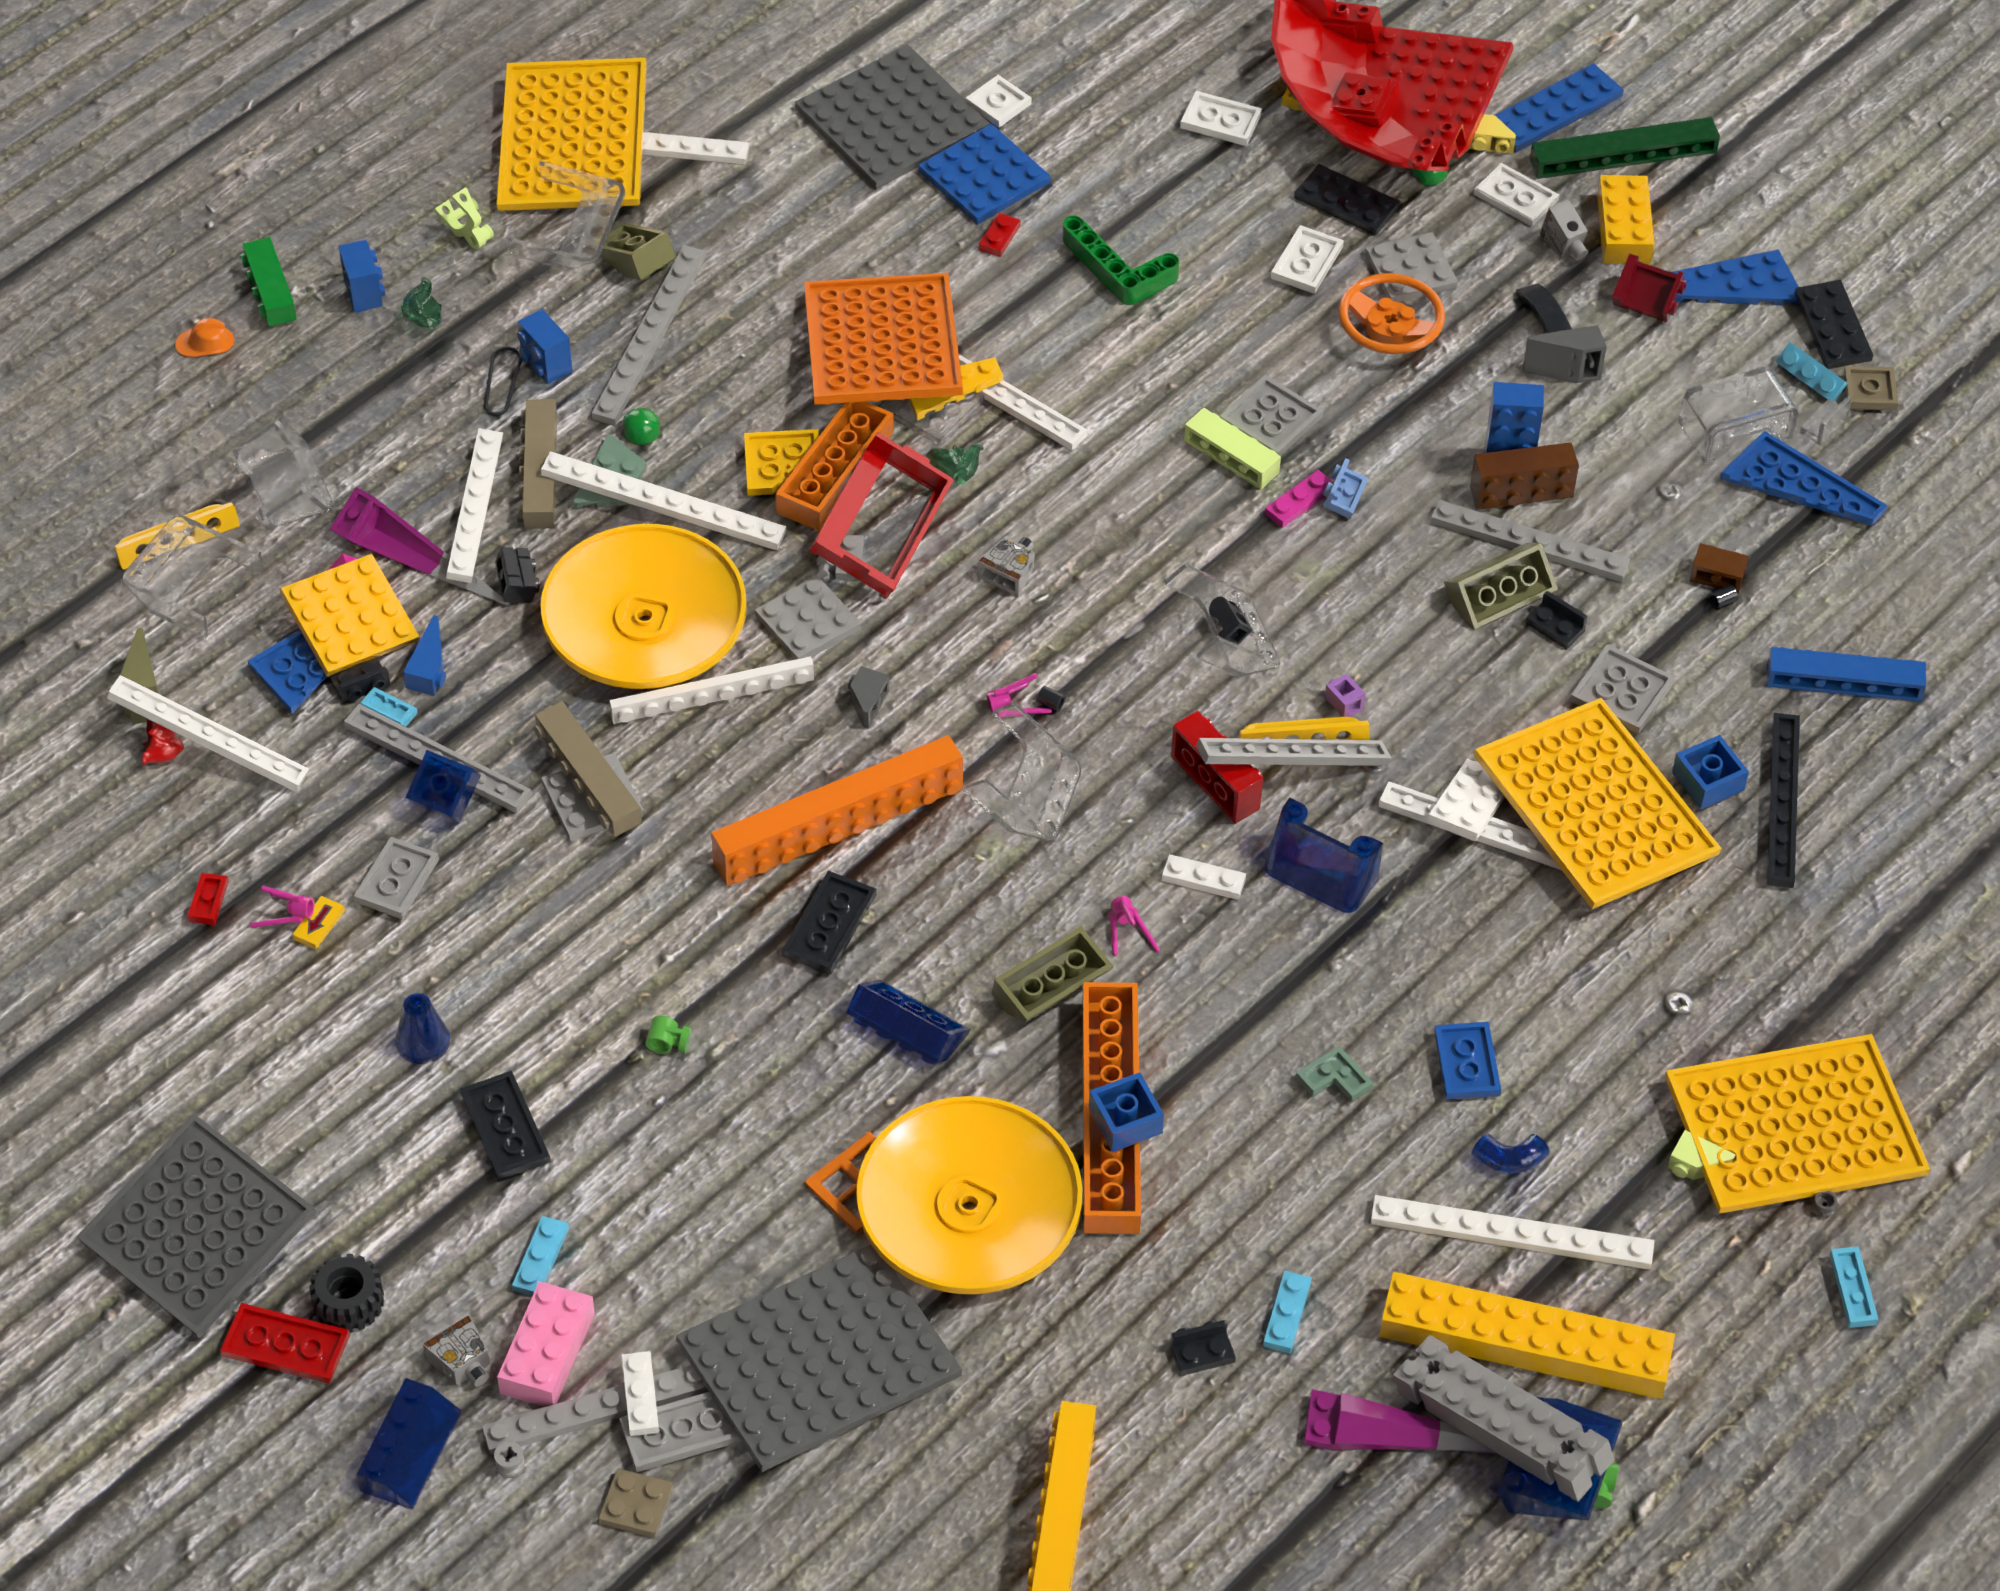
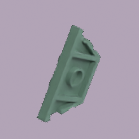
M607 434L592 464L639 480L642 479L646 471V462L611 434ZM580 488L573 501V508L579 510L582 509L581 505L597 504L598 508L609 505H627L629 503Z

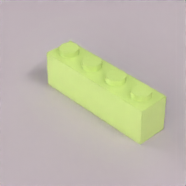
M1203 408L1185 424V442L1260 490L1280 473L1281 456L1274 450H1270L1259 443L1255 438L1249 437L1236 426L1227 423L1217 414Z

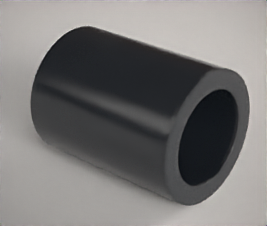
M1727 585L1709 594V601L1715 609L1738 600L1737 591L1732 585Z
M1043 686L1037 696L1038 703L1057 712L1061 710L1066 699L1065 695L1047 686Z

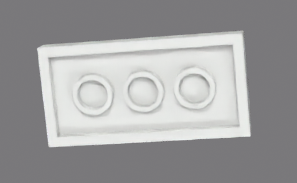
M1466 759L1429 813L1427 823L1476 842L1505 799V796L1479 762Z

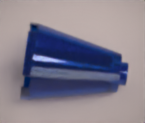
M421 993L411 994L404 1000L395 1036V1044L400 1056L415 1064H423V1061L431 1059L432 1062L438 1060L447 1052L450 1046V1033L431 1000Z

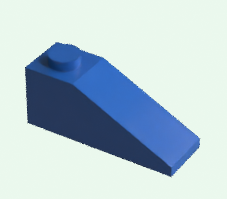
M433 615L403 672L407 689L435 696L438 688L444 685L446 673L443 668L439 618Z

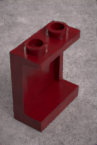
M1629 253L1612 295L1613 305L1668 322L1670 315L1674 316L1677 311L1678 302L1676 300L1679 294L1683 295L1687 281L1684 279V272L1682 271L1675 274L1639 262V256Z

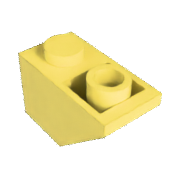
M1484 114L1469 149L1513 154L1516 134L1495 115Z

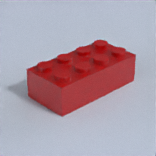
M1198 710L1173 725L1171 757L1235 824L1260 810L1263 776L1257 768H1253L1250 764H1205L1196 747L1199 738H1227V736L1221 734L1214 727L1212 721L1208 717H1204Z

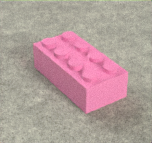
M539 1281L497 1376L501 1395L543 1407L557 1404L595 1315L592 1296Z

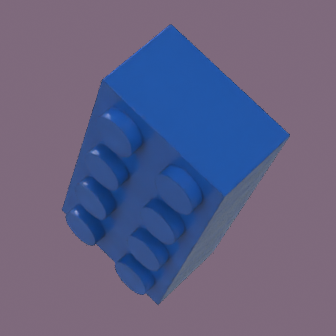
M1493 383L1484 453L1538 446L1544 409V385Z

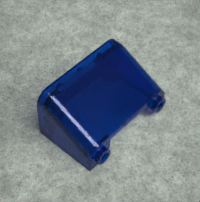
M1289 797L1281 810L1265 859L1266 873L1270 877L1341 912H1355L1378 882L1383 843L1369 836H1359L1348 846L1304 824L1308 817L1306 806Z

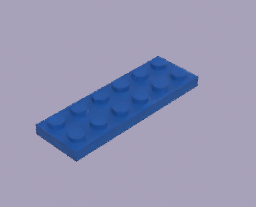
M1593 63L1499 112L1495 116L1516 134L1514 152L1517 153L1532 145V143L1549 136L1622 97L1624 89Z

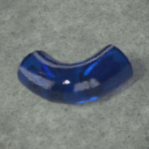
M1487 1133L1477 1141L1471 1152V1155L1484 1165L1495 1171L1505 1173L1528 1171L1540 1164L1550 1154L1546 1142L1535 1134L1529 1135L1518 1145L1508 1146L1500 1143Z

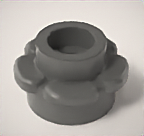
M1831 1191L1818 1192L1811 1199L1813 1203L1811 1205L1812 1210L1824 1217L1832 1216L1834 1211H1837L1839 1208L1837 1197Z

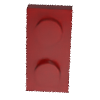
M999 212L980 241L979 250L1001 258L1020 228L1021 220Z
M201 873L188 912L189 922L209 925L216 924L229 883L228 876Z

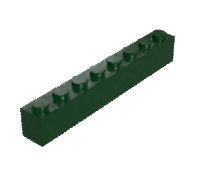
M1707 117L1532 143L1530 162L1537 179L1708 155L1717 153L1720 134L1713 118Z

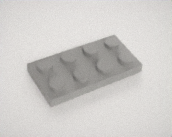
M710 1392L657 1407L659 1433L630 1436L628 1416L619 1418L636 1473L742 1442Z

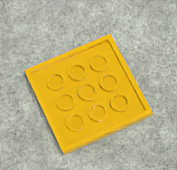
M372 554L280 589V595L327 677L419 640L417 631Z

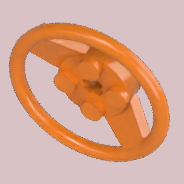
M1396 273L1375 274L1357 281L1343 294L1338 308L1340 323L1352 340L1369 350L1385 354H1405L1422 349L1437 338L1445 322L1444 306L1436 292L1416 278ZM1380 283H1397L1412 287L1424 294L1432 303L1435 310V322L1415 319V310L1403 303L1392 301L1390 298H1382L1377 303L1359 291ZM1348 309L1366 326L1365 330L1370 339L1360 334L1354 328L1348 316Z

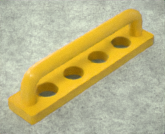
M231 502L224 505L214 504L121 539L114 546L120 567L127 569L239 527L240 523L235 506ZM214 517L219 519L215 527H207L209 519ZM189 526L195 527L193 535L183 536L185 528ZM170 535L172 539L169 544L164 546L159 544L163 536ZM139 545H148L145 553L136 554V548Z
M1353 717L1254 723L1240 730V739H1262L1263 737L1286 739L1289 735H1297L1298 739H1311L1315 733L1324 734L1322 740H1339L1336 738L1337 734L1341 731H1348L1350 735L1344 740H1370V725L1368 721H1359Z

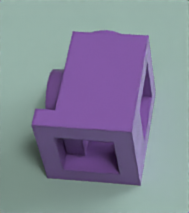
M1348 674L1340 678H1334L1326 685L1325 699L1340 713V717H1352L1364 710L1366 693Z

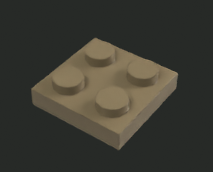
M1845 366L1844 381L1848 383L1845 387L1848 409L1897 410L1898 397L1894 367Z
M617 1468L599 1516V1524L655 1539L674 1489L673 1482Z

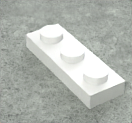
M1170 854L1162 874V881L1236 900H1239L1246 880V873Z
M651 1352L622 1354L630 1436L659 1433Z

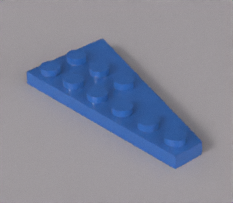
M1779 249L1672 272L1678 274L1679 271L1684 272V279L1687 281L1683 295L1679 294L1676 302H1682L1684 299H1697L1699 303H1707V300H1720V303L1758 305L1762 301L1773 302V305L1783 306V302L1796 303V306H1799L1794 295L1795 289L1799 286Z
M1766 431L1755 439L1721 473L1720 478L1870 526L1886 512L1888 506Z
M301 630L247 661L248 667L291 714L299 708L327 677Z

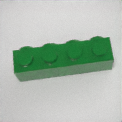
M271 237L242 243L244 253L240 254L243 268L248 267L246 275L249 285L254 284V287H252L255 302L260 301V304L257 305L261 319L266 318L268 327L297 320L294 301Z

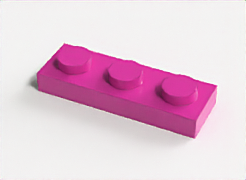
M1317 470L1265 508V515L1281 528H1284L1325 498L1323 493L1328 483L1334 482Z

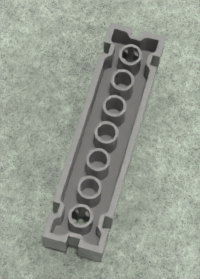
M1431 1335L1415 1350L1417 1358L1414 1361L1407 1359L1393 1374L1400 1395L1417 1405L1423 1400L1428 1412L1549 1485L1556 1480L1559 1490L1576 1501H1579L1593 1485L1590 1477L1594 1473L1601 1476L1615 1460L1608 1439L1591 1429L1584 1433L1581 1423L1459 1351L1455 1350L1450 1354L1447 1344Z

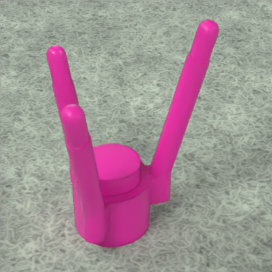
M1036 673L1003 688L986 693L990 711L992 713L998 711L999 716L1052 712L1050 708H1007V706L1011 705L1009 694L1027 687L1029 681L1038 677Z
M262 886V891L270 893L273 897L287 900V911L292 916L252 922L249 926L255 928L291 922L302 923L303 918L312 917L315 906L314 899Z
M1127 896L1115 898L1110 904L1112 912L1108 915L1111 923L1112 954L1114 956L1118 954L1117 922L1120 924L1130 923L1134 926L1135 921L1154 951L1159 952L1158 945L1140 918L1137 909L1133 907L1131 899Z

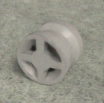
M506 1441L496 1447L494 1460L498 1474L505 1478L519 1476L525 1467L521 1446L516 1442Z

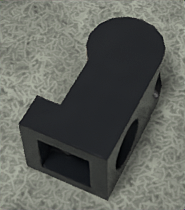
M1222 596L1212 600L1209 612L1212 617L1219 621L1223 628L1218 633L1220 638L1234 647L1238 646L1253 631V628L1236 603L1228 601Z

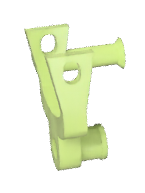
M464 188L450 197L459 206L458 209L453 210L450 201L447 200L433 209V211L441 218L442 224L448 226L455 236H464L469 245L477 250L484 246L488 239L493 238L494 233L491 227L486 224L479 228L481 216L477 212L478 204L470 197L467 188ZM459 195H463L465 202L460 199ZM442 207L447 210L448 214H444ZM467 215V224H460L458 219Z

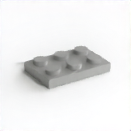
M390 837L354 894V902L403 919L439 861L438 853Z

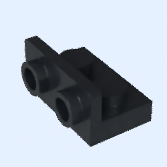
M1549 591L1543 594L1542 603L1526 619L1528 626L1566 650L1585 632L1587 623L1586 614Z
M377 657L329 676L330 682L343 704L367 695L373 687L382 690L390 685L388 669L386 666L382 667Z
M1213 1320L1206 1322L1202 1326L1181 1328L1171 1334L1170 1348L1180 1376L1235 1363L1236 1356L1227 1334L1228 1325L1226 1320L1218 1322Z

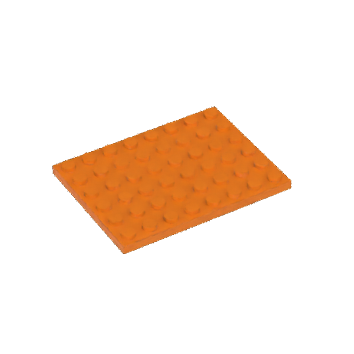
M948 273L804 282L815 405L963 395Z

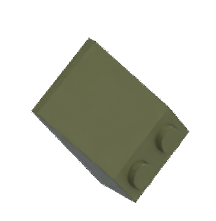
M622 223L589 244L590 250L624 276L639 281L649 278L651 273L666 267L668 262L676 258L667 232L628 223Z
M137 628L121 675L159 694L143 628ZM124 707L125 716L131 715L133 725L147 721L146 717Z

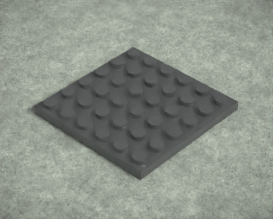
M908 44L795 101V109L876 189L918 168V165L990 124Z
M193 1113L76 1237L93 1253L200 1338L316 1214V1210Z

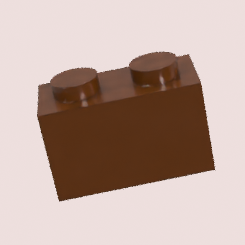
M1700 543L1689 581L1718 589L1732 585L1736 589L1737 594H1739L1749 556Z

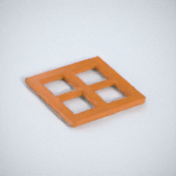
M866 1132L861 1139L804 1181L805 1186L856 1234L863 1230L860 1218H857L843 1203L857 1193L860 1170L850 1161L869 1148L875 1141L876 1137L871 1132ZM842 1169L856 1184L836 1198L821 1183Z

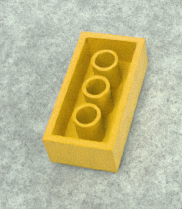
M1600 175L1597 201L1603 264H1625L1629 253L1639 256V262L1651 264L1654 250V235L1648 176Z

